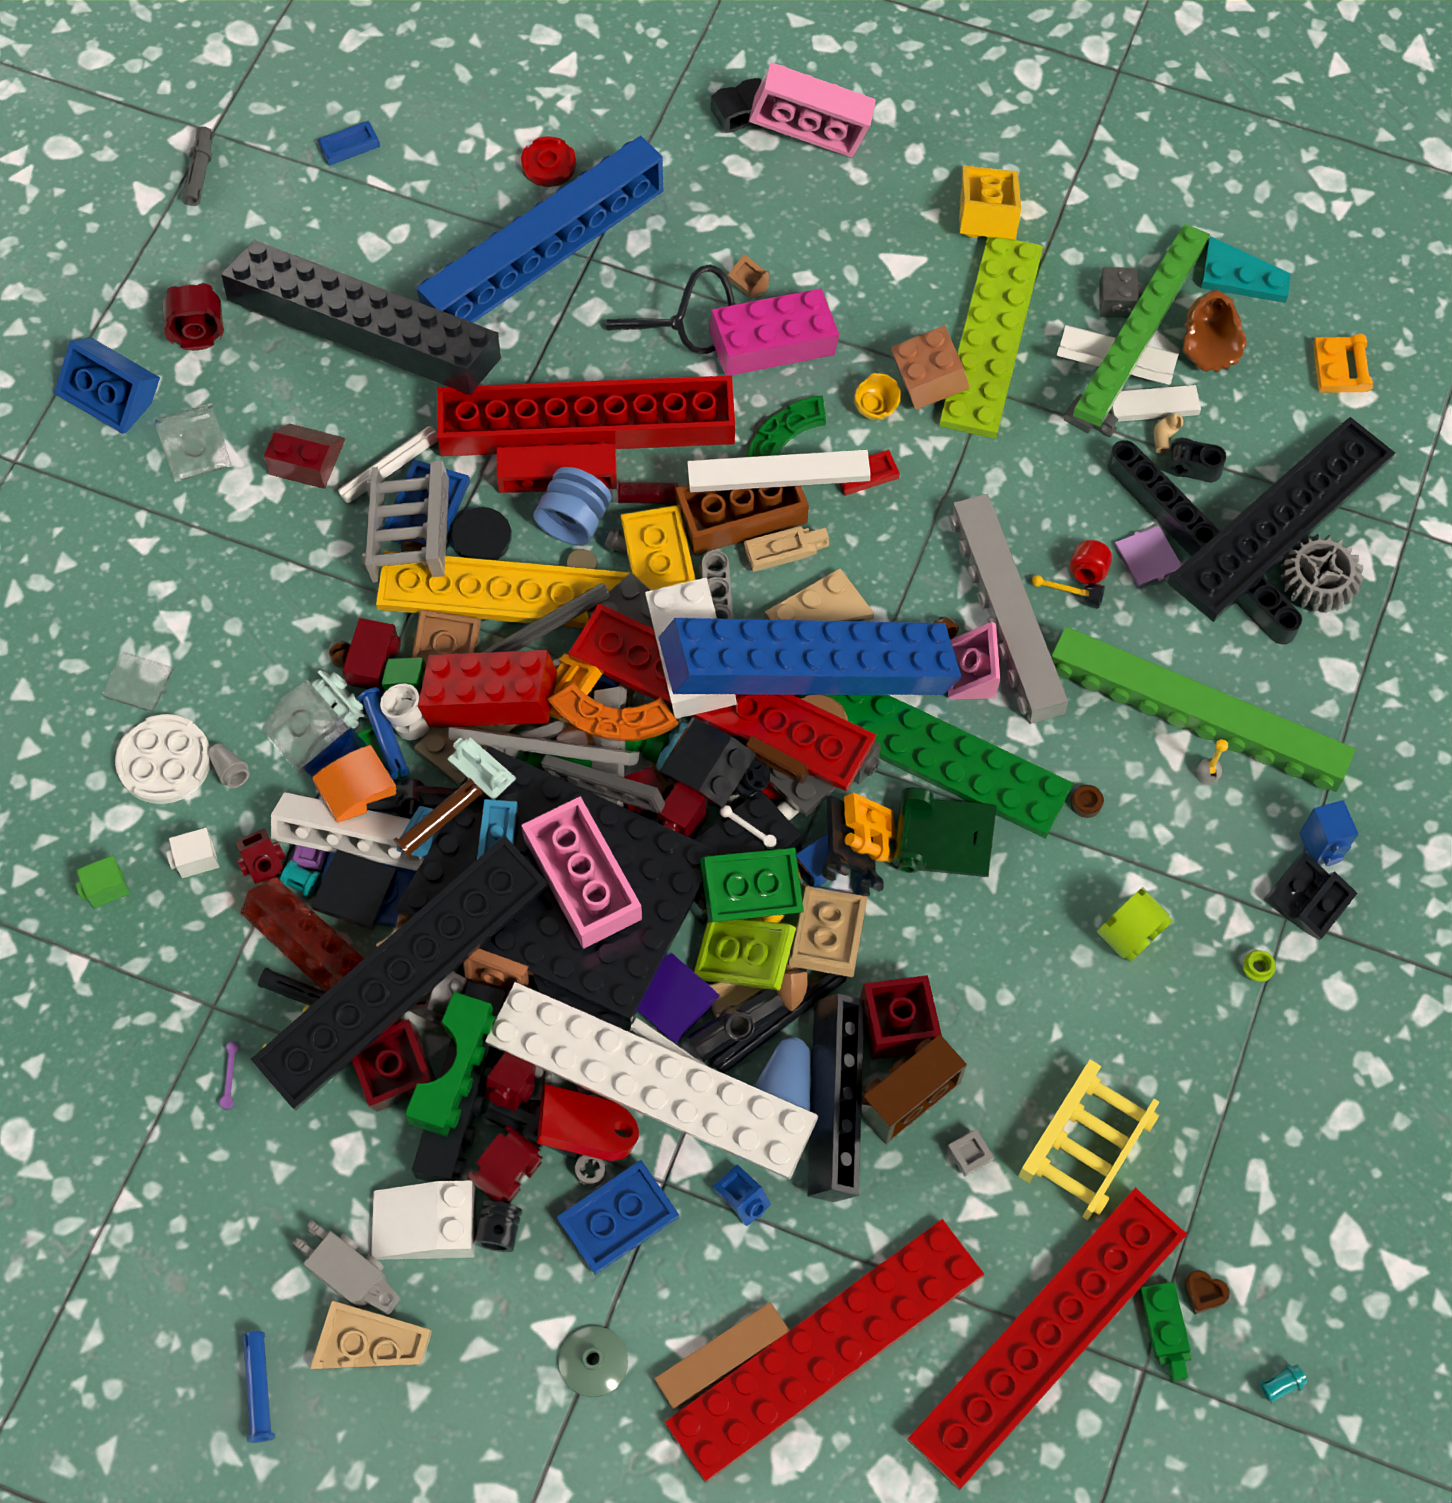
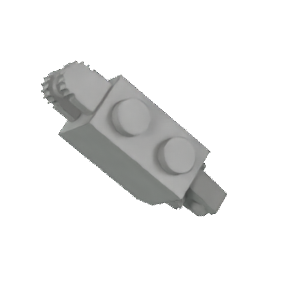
M310 1220L306 1227L312 1235L322 1240L319 1246L313 1250L307 1242L297 1237L292 1242L299 1251L308 1257L304 1262L307 1270L351 1306L364 1308L368 1304L389 1315L401 1298L386 1282L387 1279L383 1272H381L384 1266L372 1255L368 1254L364 1258L355 1250L358 1248V1245L344 1233L340 1237L331 1231L327 1233Z

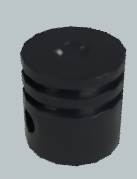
M499 1201L482 1202L483 1210L480 1211L482 1218L478 1220L474 1244L492 1251L513 1252L519 1229L518 1224H520L521 1220L518 1216L522 1215V1209Z

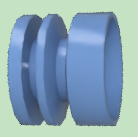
M561 467L555 471L552 481L547 487V493L539 501L533 517L540 528L553 538L574 546H584L590 543L598 527V520L603 517L612 496L604 483L595 476L577 468Z

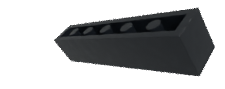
M468 981L464 994L491 1003L494 1016L498 1017L508 997L507 991L504 989ZM488 1035L485 1036L482 1044L485 1047L483 1059L479 1066L474 1065L470 1075L473 1078L471 1090L467 1097L462 1096L458 1106L461 1109V1114L455 1128L450 1127L447 1137L423 1130L412 1167L415 1178L429 1182L462 1179L467 1162L463 1155L466 1146L471 1147L476 1133V1127L472 1126L475 1114L480 1115L483 1110L485 1095H482L484 1084L487 1083V1077L494 1069V1064L491 1063L493 1053L499 1052L498 1049L487 1045L485 1042ZM452 1038L439 1079L451 1069L456 1059L457 1045Z
M840 993L814 1002L810 1112L817 1114L818 1119L809 1137L807 1197L830 1202H838L859 1196L864 1000Z

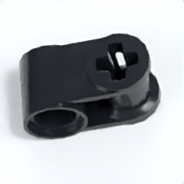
M1182 437L1172 441V456L1166 464L1168 473L1177 477H1188L1210 483L1220 479L1226 462V452L1222 447Z

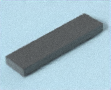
M547 754L541 763L545 772L594 794L656 813H661L666 804L656 787Z

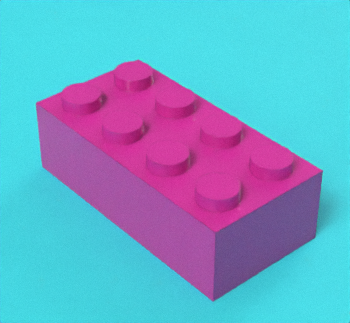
M822 288L716 308L711 311L709 333L725 376L835 355L839 332Z

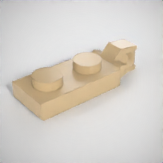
M802 526L747 540L744 542V548L752 572L815 555L817 550L829 546V536L826 528L810 532L809 528L802 529Z

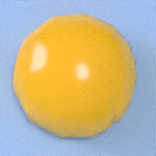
M873 373L857 387L854 404L858 412L869 420H884L894 413L898 407L901 389L897 381L888 374Z

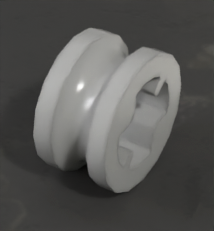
M585 1155L581 1156L575 1165V1174L578 1181L586 1187L599 1185L606 1175L603 1160ZM593 1163V1167L598 1165L600 1168L595 1171V1177L588 1178L587 1173L584 1176L581 1174L582 1171L586 1170L585 1164Z

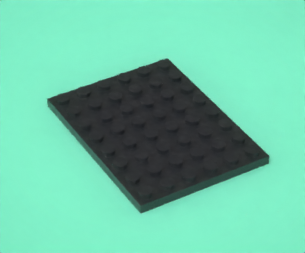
M488 746L486 752L516 777L495 800L516 801L518 804L513 845L544 878L524 841L521 825L581 796L641 904L642 920L583 949L553 892L548 887L484 943L480 949L528 966L527 971L529 975L631 1023L703 885L700 858L717 856L718 850ZM484 792L441 828L429 849L428 855L423 859L396 906L398 913L411 918L477 860L484 800H492Z

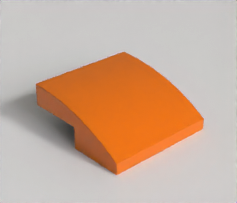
M371 745L337 759L313 776V783L337 823L366 814L368 803L396 795V785Z

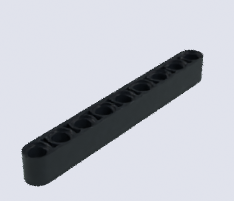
M1120 440L1113 445L1108 462L1109 472L1191 557L1220 532L1136 444L1128 440ZM1180 518H1181V519H1184V520H1186L1187 522H1182V521H1180L1179 519H1180ZM1198 539H1203V540H1205L1207 543H1203V542L1199 541ZM1265 576L1236 601L1239 607L1275 643L1284 645L1294 640L1302 624V615ZM1260 602H1264L1269 606H1263L1262 604H1260ZM1280 623L1287 624L1290 628H1285Z

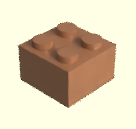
M945 325L891 347L897 368L915 410L970 388L964 367Z

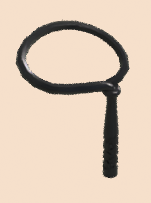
M711 264L700 266L691 273L677 315L671 316L670 319H607L606 329L611 331L672 327V329L678 330L683 345L691 352L696 354L712 353L716 351L714 344L705 348H699L688 340L682 320L687 310L692 289L697 278L702 273L712 272L718 276L726 291L728 306L735 305L732 286L720 268Z

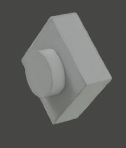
M977 1129L954 1141L947 1147L964 1177L994 1160L992 1152Z

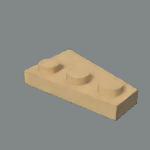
M840 568L765 611V619L854 621L863 619V621L874 619V612Z
M332 1300L310 1369L419 1365L423 1363L432 1330Z

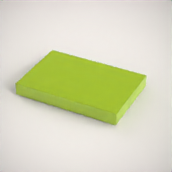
M749 919L708 923L707 921L694 973L704 981L780 991L796 928L791 924Z

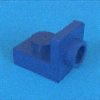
M738 1164L712 1186L716 1194L737 1213L745 1226L761 1217L771 1205L762 1186Z

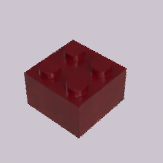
M928 975L864 983L859 999L864 1000V1025L872 1060L916 1054L915 1048L926 1038L933 1040L940 1034L942 1036Z
M409 1019L391 1026L352 1061L368 1106L376 1112L411 1098L417 1084L436 1081L416 1025Z

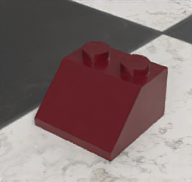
M289 423L273 433L263 456L269 475L325 489L345 438Z

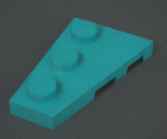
M1210 236L1201 288L1286 303L1291 273Z

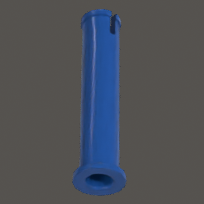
M371 688L358 696L359 702L364 704L390 777L398 779L397 772H399L402 778L409 773V768L402 755L392 725L381 710L380 703L383 693L379 688Z
M253 1331L242 1335L250 1436L246 1439L249 1443L266 1442L275 1439V1434L271 1433L264 1343L265 1333L262 1331Z

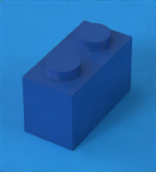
M1344 800L1314 808L1299 832L1308 854L1319 865L1325 863V866H1332L1343 861V857L1358 836V831Z

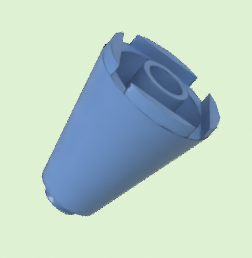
M794 1037L780 1041L753 1087L810 1111L811 1051L804 1041Z

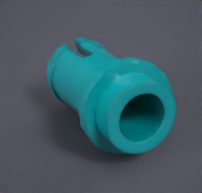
M1288 1364L1285 1366V1371L1260 1383L1263 1394L1271 1404L1296 1389L1298 1391L1304 1389L1303 1385L1307 1384L1308 1381L1298 1364L1294 1366Z

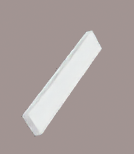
M868 450L688 461L690 492L870 481L871 476Z

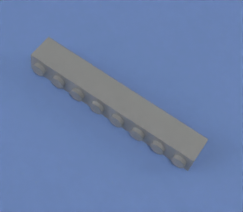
M988 493L954 502L952 515H949L950 526L953 533L958 532L960 538L958 541L959 550L962 557H967L969 561V577L972 583H977L980 606L982 609H987L989 614L987 622L996 624L999 657L1002 662L1006 661L1009 667L1007 671L1008 680L1011 687H1016L1019 697H1017V702L1021 714L1027 715L1030 724L1065 715L1068 704L1066 694Z

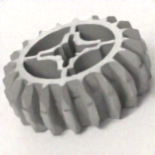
M1318 533L1313 536L1312 540L1306 537L1299 543L1298 546L1284 557V561H1282L1280 571L1282 572L1280 582L1286 583L1284 592H1293L1291 601L1301 600V608H1304L1307 604L1311 605L1313 613L1319 607H1322L1325 614L1332 607L1338 611L1342 608L1343 604H1350L1353 598L1358 595L1364 577L1361 575L1363 565L1358 564L1359 555H1351L1352 546L1344 548L1341 546L1342 539L1333 542L1330 535L1325 540H1322ZM1326 568L1324 574H1322L1320 579H1318L1317 577L1319 573H1321L1322 570Z

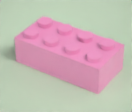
M771 62L755 94L749 122L853 158L871 125L876 99Z
M581 796L521 825L524 841L583 949L642 920L641 904Z

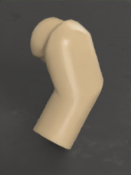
M1177 413L1168 415L1154 426L1153 433L1156 453L1165 454L1170 451L1169 438L1178 432L1184 423L1181 415Z

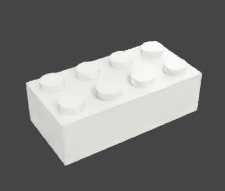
M707 578L645 592L675 718L678 719L737 705L735 694H673L658 638L674 618L717 619Z

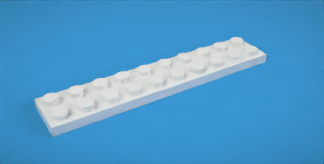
M516 982L493 1024L490 1034H488L485 1040L489 1046L515 1055L536 1065V1067L789 1180L818 1119L817 1114Z

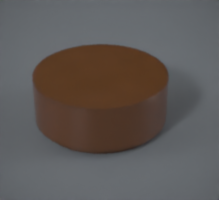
M1092 785L1078 787L1071 798L1073 811L1084 818L1096 816L1101 811L1104 803L1103 794Z

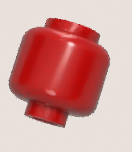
M1082 541L1075 548L1070 561L1072 575L1083 584L1102 582L1108 575L1112 564V552L1100 541Z

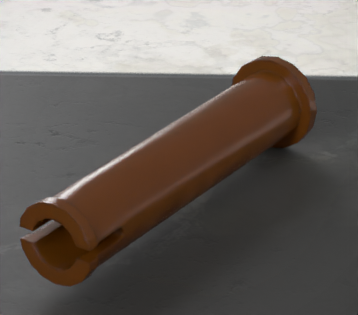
M468 778L462 786L399 839L395 837L393 839L394 842L411 859L413 857L412 853L477 797L481 796L483 792L477 784L474 785V781L471 778Z

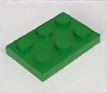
M795 848L700 858L708 923L804 912Z

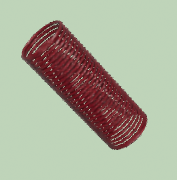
M618 482V503L676 504L675 482H665V486L663 482V491L662 482L661 486L660 482H650V491L648 482V494L647 482H637V489L635 482V494L634 482L633 494L632 482H622V494L621 482Z

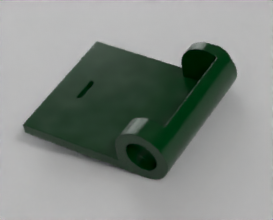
M918 787L904 789L901 796L893 864L905 873H915L919 870L989 877L997 805L934 799L933 793L929 790Z

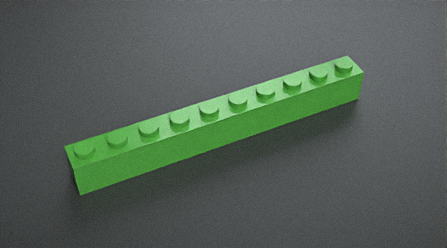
M1067 626L1051 656L1060 678L1074 680L1081 683L1088 690L1100 691L1109 695L1116 702L1135 706L1144 714L1156 715L1168 720L1175 727L1194 731L1203 739L1215 741L1224 739L1227 741L1228 749L1231 751L1248 754L1255 757L1262 764L1273 765L1283 769L1292 777H1302L1313 782L1318 788L1337 792L1356 751L1354 747Z

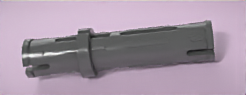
M204 126L197 128L195 142L189 152V157L191 158L182 195V201H185V204L189 206L200 204L207 165L212 159L211 145L214 131Z

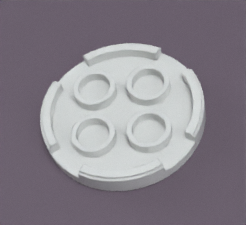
M160 714L145 718L146 721L137 725L128 734L125 733L121 739L115 757L117 774L124 787L133 796L142 801L154 804H167L182 800L196 791L209 773L211 760L208 756L209 742L201 729L185 717L173 714Z

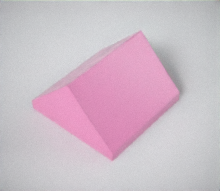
M990 622L951 639L962 678L948 690V698H996L1000 683L996 624Z

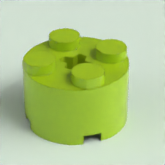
M1142 887L1096 932L1123 960L1126 958L1131 962L1151 943L1147 937L1153 941L1173 920L1169 917L1170 914Z

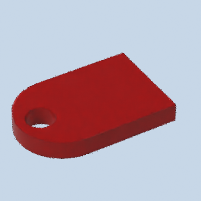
M545 1084L541 1092L537 1144L606 1161L623 1159L632 1152L639 1138V1127L635 1118L627 1109L613 1101ZM615 1130L624 1132L627 1138L619 1136Z

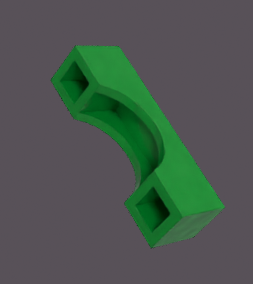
M453 992L443 1017L442 1025L445 1033L457 1045L456 1059L451 1069L440 1079L430 1083L417 1084L405 1114L409 1125L447 1137L450 1127L455 1128L461 1114V1109L458 1106L462 1096L467 1097L473 1083V1078L470 1077L474 1065L479 1066L485 1052V1047L482 1046L485 1036L490 1034L492 1026L497 1019L494 1016L491 1003Z

